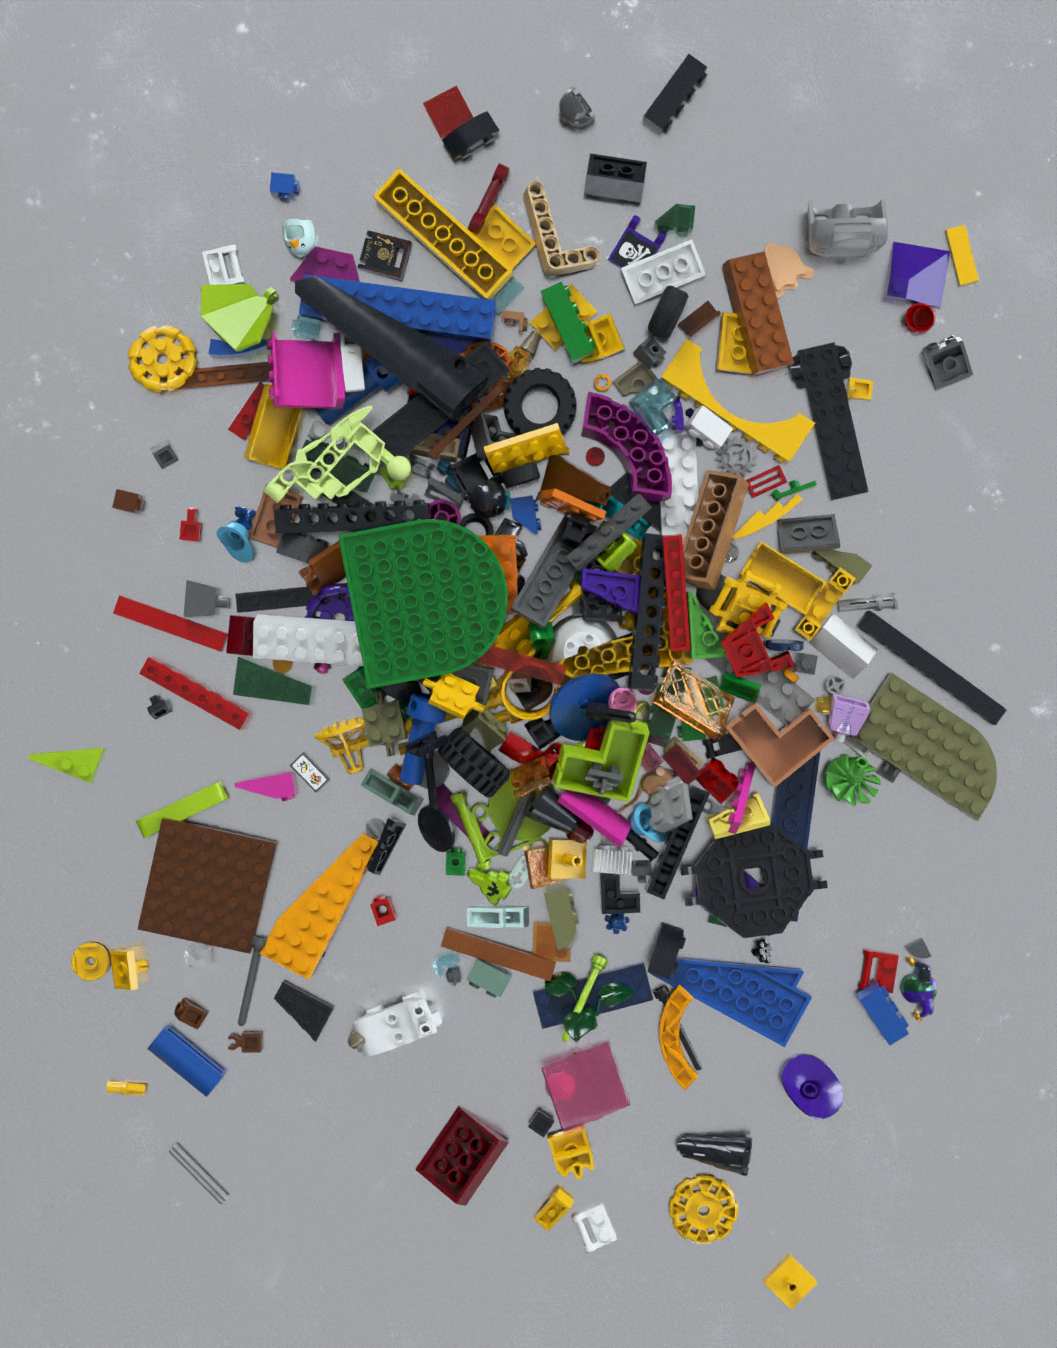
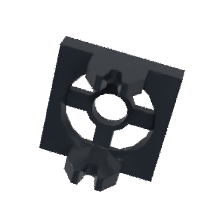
M581 590L579 614H583L584 621H622V608L609 602L606 605H600L597 602L598 597L588 598L590 593ZM588 604H595L600 609V614L593 612ZM608 605H611V608H613L610 614L606 613Z

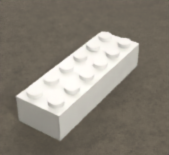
M258 614L254 620L253 658L363 666L355 621Z

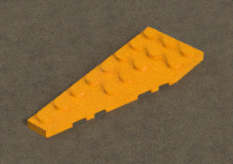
M362 833L277 919L267 938L265 947H262L259 954L310 980L369 866V861L374 855L378 841Z

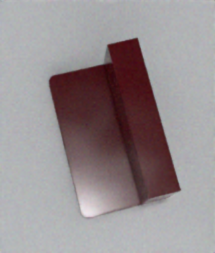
M230 615L226 653L253 656V625L255 618Z

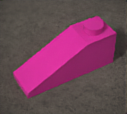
M293 772L234 783L236 788L275 799L281 798L282 801L292 800L293 796L297 795Z

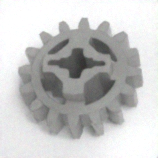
M737 436L734 437L733 441L727 438V444L723 443L721 446L723 449H717L716 451L720 454V456L716 457V460L721 462L717 467L723 466V473L726 471L729 474L735 475L742 473L745 477L747 476L746 470L752 472L751 465L757 464V462L753 461L754 458L758 457L757 454H753L756 447L750 448L751 441L745 443V437H742L740 441H738ZM741 445L742 447L740 449H734L730 446ZM742 451L739 457L741 461L736 460L731 464L734 458L732 454L736 455ZM746 451L749 453V462L745 459ZM724 453L728 455L727 464L724 461ZM733 466H740L743 469L734 470L731 468Z

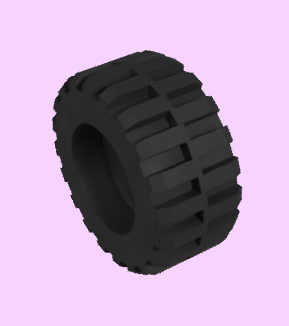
M548 368L528 369L523 371L521 375L518 374L512 383L508 385L503 403L507 423L514 433L518 435L558 423L561 433H566L574 421L577 406L575 392L570 386V382L564 379L562 374L553 372ZM532 389H548L557 398V413L553 419L546 423H534L528 420L522 411V400Z
M461 727L455 728L447 737L448 742L438 747L437 752L443 760L467 783L487 798L493 797L510 778V772Z

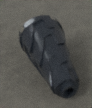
M685 1136V1138L682 1137V1140H678L676 1151L680 1152V1155L684 1158L697 1160L719 1169L747 1176L753 1138Z

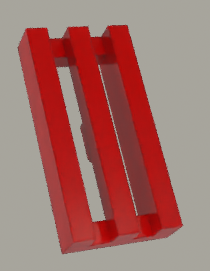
M780 465L746 480L749 484L748 491L751 494V498L787 483ZM778 471L779 474L751 486L750 482ZM781 477L782 481L754 493L753 489Z

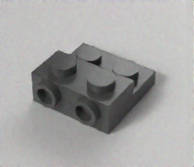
M955 335L946 337L944 339L945 342L940 344L937 342L930 343L926 346L927 349L923 350L927 367L931 371L937 389L973 375L964 342Z

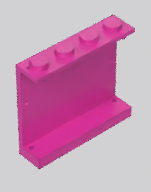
M272 331L271 338H267V350H270L271 353L268 354V366H271V371L268 373V381L272 383V387L269 388V399H273V407L343 409L345 387L340 333H333L331 342L276 340L275 331Z

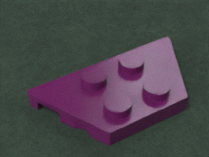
M316 246L290 277L291 282L304 279V274L360 282L353 254Z

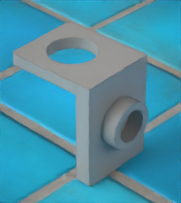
M522 667L512 673V679L507 680L512 693L531 692V667Z

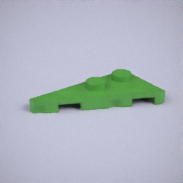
M687 591L690 659L727 657L718 635L713 631V626L699 606L696 596L693 595L692 591Z

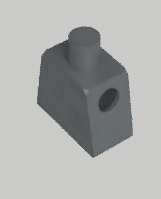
M189 580L186 581L183 617L217 615L218 607H229V597L219 596V588Z

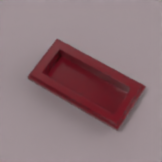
M677 744L662 756L685 784L689 785L702 774Z

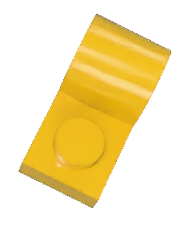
M558 1188L552 1194L547 1204L535 1215L534 1220L549 1231L571 1209L574 1200Z

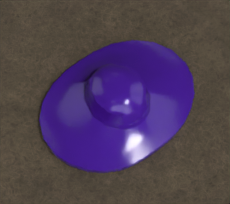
M802 1055L793 1058L784 1067L781 1075L783 1087L792 1102L804 1114L814 1119H826L838 1112L844 1097L842 1086L836 1075L824 1062L813 1056Z

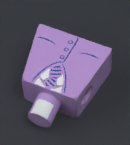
M833 694L829 726L831 730L835 731L834 738L836 741L844 742L847 734L853 736L858 734L870 712L868 702Z

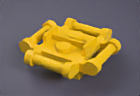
M745 570L740 580L726 577L722 591L715 604L709 609L712 614L721 616L715 630L720 633L730 634L735 628L726 625L728 620L740 625L763 603L767 602L769 607L772 604L776 606L772 613L774 620L768 622L765 628L757 627V631L762 636L770 639L782 611L786 610L788 606L784 601L775 598L779 594L782 585L762 579L749 570ZM750 581L770 590V592L768 593L748 584V582ZM734 587L733 590H732V592H731V594H730V596L728 597V599H727V601H726V603H725L723 609H721V607H722L724 601L726 600V598H727V596H728V594H729L731 588Z

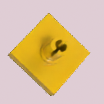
M549 839L548 878L585 879L587 841L579 843L574 840Z
M111 950L114 989H138L136 973L147 972V967H139L147 965V962L145 960L135 962L134 950Z
M790 1254L763 1281L791 1310L818 1283Z

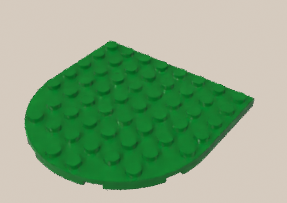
M423 519L338 535L368 689L456 672L478 660L495 642L507 614V582L495 553L475 533L452 522Z

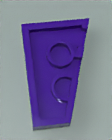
M585 568L581 570V590L635 615L638 613L639 575Z

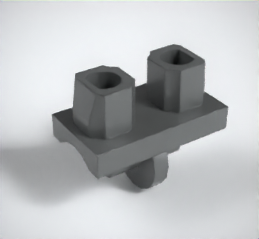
M592 762L584 776V781L593 783L592 787L598 788V794L601 795L604 794L605 790L612 791V788L617 789L619 783L623 781V775H620L619 767L609 766L607 772L601 771V763Z

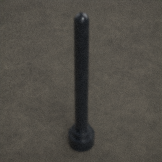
M663 985L655 989L653 994L659 1002L662 1001L665 1007L670 997V992L667 986ZM680 1022V1040L694 1068L700 1071L702 1065Z

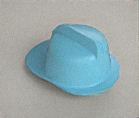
M232 520L227 526L218 528L216 532L218 539L234 559L240 562L252 560L254 554L248 542L249 532L246 527Z
M642 803L635 808V812L628 818L633 831L638 835H646L658 843L666 841L670 830L665 833L654 830L649 822L652 814L647 804Z

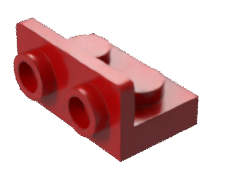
M715 757L711 758L700 770L702 774L696 778L720 804L735 792L738 783H740L737 776L730 773L724 764Z

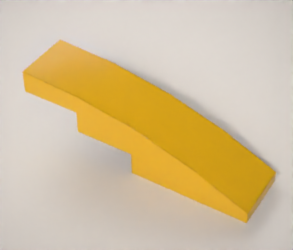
M796 494L784 507L777 502L765 515L758 510L733 535L732 540L734 541L753 534L770 525L789 512L802 498Z

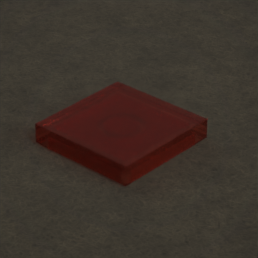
M457 85L423 103L440 138L447 136L457 127L473 118Z

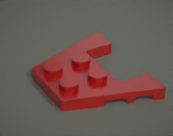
M767 602L763 603L721 641L736 677L761 674V672L773 670V672H776L779 669L796 668L788 651L770 659L759 636L757 627L774 620Z

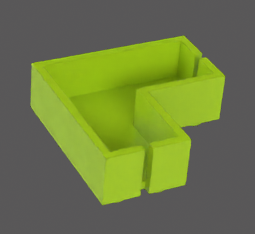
M608 720L600 751L562 743L558 757L559 763L556 764L553 775L555 788L630 802L650 733L647 723L637 721L626 723ZM592 762L601 763V771L607 772L609 766L619 767L620 775H623V781L619 783L617 789L612 788V791L605 790L604 794L601 795L598 794V788L592 787L593 783L584 781V776Z

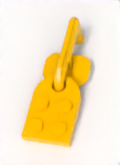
M574 579L569 584L571 590L561 598L548 622L555 620L581 597L580 585ZM518 614L503 625L497 639L489 648L505 668L520 657L516 651L518 644L523 640H530L528 627L533 623Z

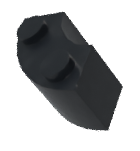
M488 111L457 127L444 137L442 142L453 159L459 157L464 159L471 155L472 150L477 146L493 141L495 139L494 135L500 130Z
M415 680L378 687L386 695L402 702H409L411 693H422L419 682Z
M662 923L647 972L666 979H670L671 973H676L678 963L675 961L679 949H683L686 938H683L684 930Z

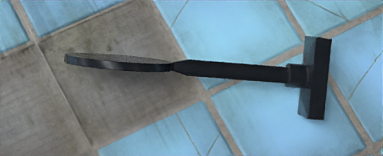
M432 731L407 744L406 752L418 757L422 756L425 762L430 805L422 808L418 814L419 830L431 848L439 852H445L453 847L455 832L449 817L438 807L433 750L446 744L448 739L447 735L438 738L436 732Z

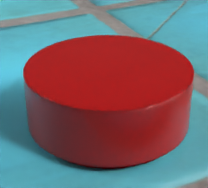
M592 447L587 451L586 461L589 465L597 467L604 462L605 454L601 448Z

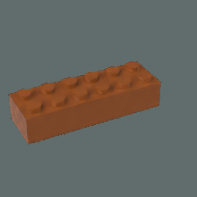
M765 251L727 260L722 265L734 311L738 316L737 321L740 326L743 345L746 349L749 368L752 372L751 376L786 368L794 364Z

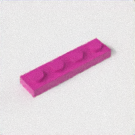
M749 762L746 769L742 768L739 780H741V783H738L735 794L738 796L734 798L731 806L734 812L730 813L727 821L730 824L728 832L733 834L737 833L741 825L755 770V765Z

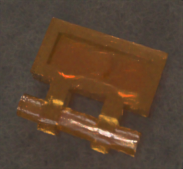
M545 756L510 770L512 785L515 788L519 787V789L513 791L516 798L528 796L530 792L537 789L540 791L545 789V786L551 784L549 777L543 778L549 775L548 759Z

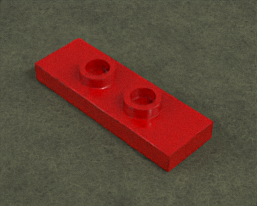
M259 382L228 428L229 431L244 441L251 432L263 392L264 384Z

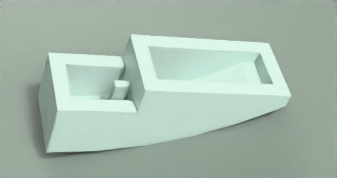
M529 907L467 908V927L524 928L529 926Z

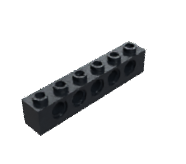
M690 785L689 797L693 819L671 829L646 887L647 893L663 900L665 899L710 795L709 792Z

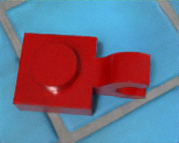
M197 508L187 509V521L181 520L179 540L200 541L201 522H195Z

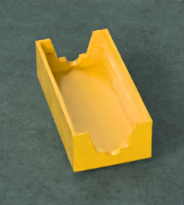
M265 384L243 458L273 468L283 469L287 464L303 408L273 407V399H269V388L272 387V384Z
M762 541L758 543L739 573L742 577L745 570H749L762 579L782 585L779 594L775 598L784 601L790 608L803 616L808 613L815 597L827 583ZM751 582L763 591L770 592V590Z

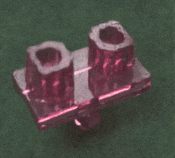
M647 741L640 765L649 774L662 764L663 761Z

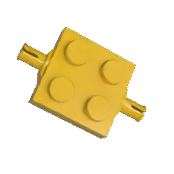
M451 673L442 675L436 683L426 678L423 681L422 686L432 689V695L428 703L464 720L467 712L471 709L483 713L485 709L484 705L475 702L476 694L480 687Z

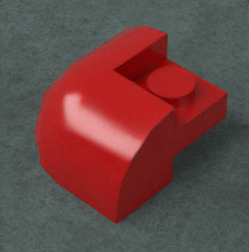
M511 731L498 750L521 764H529L536 761L543 753L542 750Z

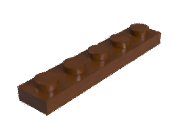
M498 385L495 388L489 387L484 392L486 397L481 401L477 399L470 406L471 411L467 415L463 413L456 420L458 424L454 428L450 426L442 434L444 438L440 442L436 440L430 445L429 449L431 451L428 455L434 460L503 390Z

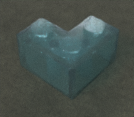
M657 378L628 402L635 414H638L651 432L658 436L671 425L663 409L675 401L677 397L668 383Z

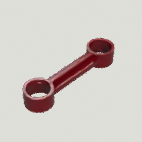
M498 164L482 201L469 223V231L477 235L480 233L488 212L508 176L509 167Z

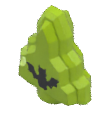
M473 868L468 870L467 877L473 884L480 887L481 893L487 897L490 903L497 906L500 899L506 900L512 889V886L508 885L509 874L502 871L497 873L492 870L485 872Z

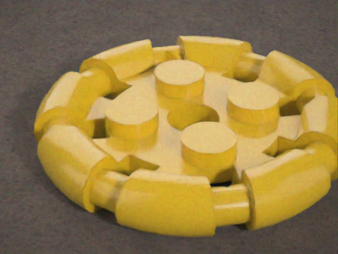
M163 325L162 328L154 326L140 333L136 342H132L128 352V360H130L128 367L134 380L137 383L140 382L143 388L154 392H162V390L173 391L186 383L185 380L192 376L197 361L194 354L196 349L192 340L187 335H183L181 330L172 326ZM164 335V340L157 339V336ZM176 339L180 341L178 346L174 344ZM146 342L149 346L144 350L142 345ZM162 355L168 357L164 364L157 362L158 358ZM181 355H187V358L182 360ZM142 359L143 364L138 365L137 360ZM179 370H182L183 372L179 376L176 375ZM147 373L151 375L148 379L145 377ZM167 377V382L161 383V378Z
M700 1175L696 1176L695 1179L685 1180L674 1191V1198L670 1200L669 1215L673 1219L674 1229L681 1237L692 1240V1243L705 1245L711 1244L715 1240L720 1241L733 1229L732 1225L734 1221H737L738 1203L734 1200L735 1194L725 1182L715 1180V1177ZM693 1187H700L701 1190L693 1192ZM711 1187L717 1189L716 1194L710 1192ZM682 1197L687 1199L685 1205L680 1202ZM727 1200L728 1205L722 1207L721 1201ZM707 1206L709 1208L708 1214H699V1208ZM685 1214L687 1220L681 1221L680 1215ZM723 1216L727 1218L725 1223L720 1222ZM692 1227L698 1229L696 1234L691 1232ZM714 1227L715 1232L708 1235L706 1229Z

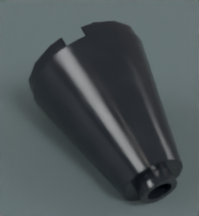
M545 784L525 816L569 834L570 831L574 833L580 824L577 821L579 817L558 802L559 796L550 786Z

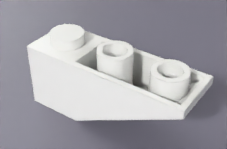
M340 333L345 392L364 391L363 349L344 333Z

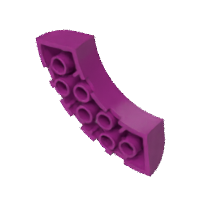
M588 392L581 436L603 443L620 458L629 476L631 486L630 498L640 493L646 501L660 502L669 500L672 494V477L668 464L669 460L662 448L663 445L658 436L653 433L642 417L629 410L626 405H621L607 396Z

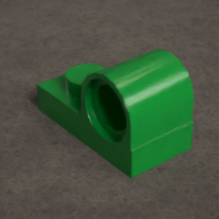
M548 622L544 629L531 624L528 627L531 647L537 649L536 652H538L540 660H547L555 639L552 622Z

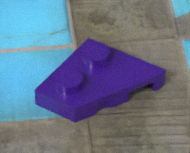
M680 396L672 397L673 416L670 418V428L674 429V434H679L684 431V417Z

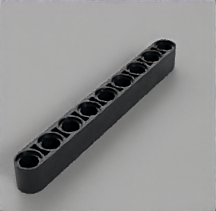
M868 610L858 624L861 630L991 724L996 726L1007 711L998 702L872 611Z

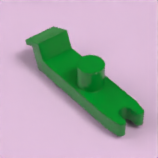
M798 479L790 481L792 489L780 493L776 488L770 493V496L772 495L778 502L783 497L814 487L817 483L815 480L800 486Z

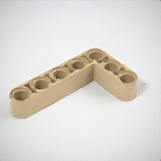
M538 181L530 182L523 193V198L544 272L549 276H555L593 268L600 258V252L596 247L588 246L561 251L545 189ZM530 190L535 191L537 195L532 194ZM535 208H539L542 213L537 212ZM540 226H544L547 231L542 230ZM545 244H549L552 249L547 248ZM586 255L591 256L593 260H589ZM568 258L573 259L575 264L570 263ZM550 262H554L557 267L552 266Z

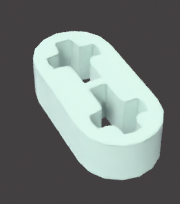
M525 854L520 857L509 874L510 886L520 888L524 885L535 868L533 856ZM528 858L531 859L530 863L532 864V866H527L526 869L523 871L522 867L524 863L522 862V860H527ZM521 872L520 880L522 882L513 884V878L511 877L513 875L517 876Z

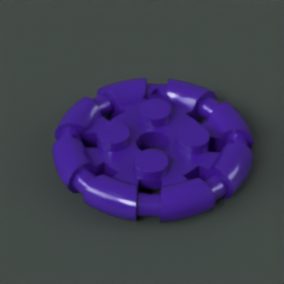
M340 584L326 586L321 589L322 591L319 594L311 597L306 607L307 615L305 618L336 620L334 615L342 613L345 617L344 621H355L348 586L343 587ZM339 594L346 595V600L339 599ZM325 597H327L330 600L326 604L323 601ZM316 611L321 612L320 617L315 616Z

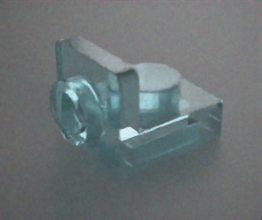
M459 953L437 957L435 959L436 963H433L435 975L439 974L440 978H444L442 966L446 968L457 966V962H460Z

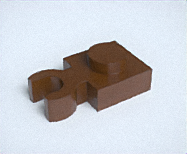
M242 1032V1038H239L237 1035L228 1036V1039H234L236 1042L234 1046H228L229 1050L242 1047V1053H261L262 1032Z

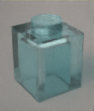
M298 315L297 320L294 319L292 322L291 331H294L295 337L318 341L322 323L319 320Z

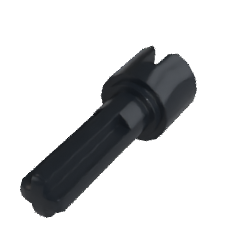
M591 701L586 707V717L592 721L605 722L607 719L626 723L636 721V714L634 712L609 708L606 703Z

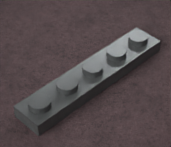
M638 493L566 557L578 571L582 570L652 507Z

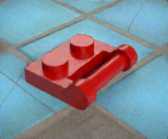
M864 950L865 963L862 982H859V988L865 989L872 984L869 983L873 958H878L874 983L877 981L880 987L884 985L888 993H893L899 955Z

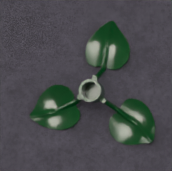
M556 973L552 975L551 981L545 980V989L549 995L562 997L569 991L577 1004L578 999L572 989L577 985V980L572 974ZM608 983L602 986L598 992L600 999H598L595 1011L590 1007H586L580 1013L571 1012L566 1015L563 1024L567 1034L575 1042H578L585 1034L597 1027L596 1016H599L602 1002L605 1007L617 1006L626 1001L633 994V990L620 983Z

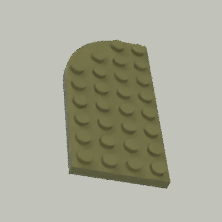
M890 673L870 703V712L856 736L850 735L849 737L978 821L992 799L997 781L996 760L989 743L972 725L895 674Z

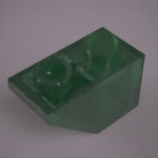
M675 204L655 221L654 229L668 233L669 230H675L678 234L692 232L695 206Z

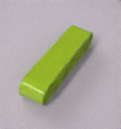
M219 781L137 820L136 823L143 838L159 832L162 817L182 821L228 799V796Z

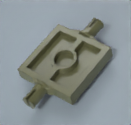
M382 691L374 693L377 704L361 710L365 721L369 747L386 746L387 757L395 755L393 744L399 740L408 739L400 701L384 702Z

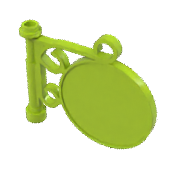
M531 770L510 772V778L493 797H489L488 807L483 804H475L470 811L468 805H466L465 799L467 797L464 791L450 795L452 803H455V806H457L469 841L475 851L479 862L476 864V868H479L480 871L490 867V858L500 855L498 851L490 849L486 844L491 836L498 835L500 842L495 847L497 849L500 847L526 784L537 788L530 806L545 784L550 786L557 794L552 783L549 780H544L537 772ZM478 807H482L485 813L477 820H485L489 813L493 825L499 831L490 832L485 839H483L474 815V811ZM525 816L515 840L526 842L512 847L510 852L531 844L530 850L534 854L543 855L547 851L548 845L544 839L539 837L548 832L551 827ZM542 841L544 847L541 851L537 852L534 850L532 843Z

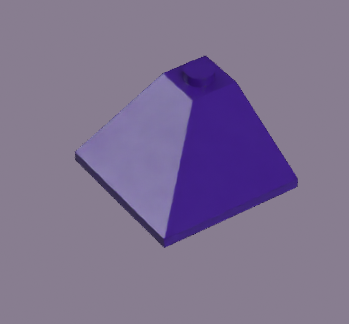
M893 242L884 299L911 304L925 303L930 307L941 308L950 251Z

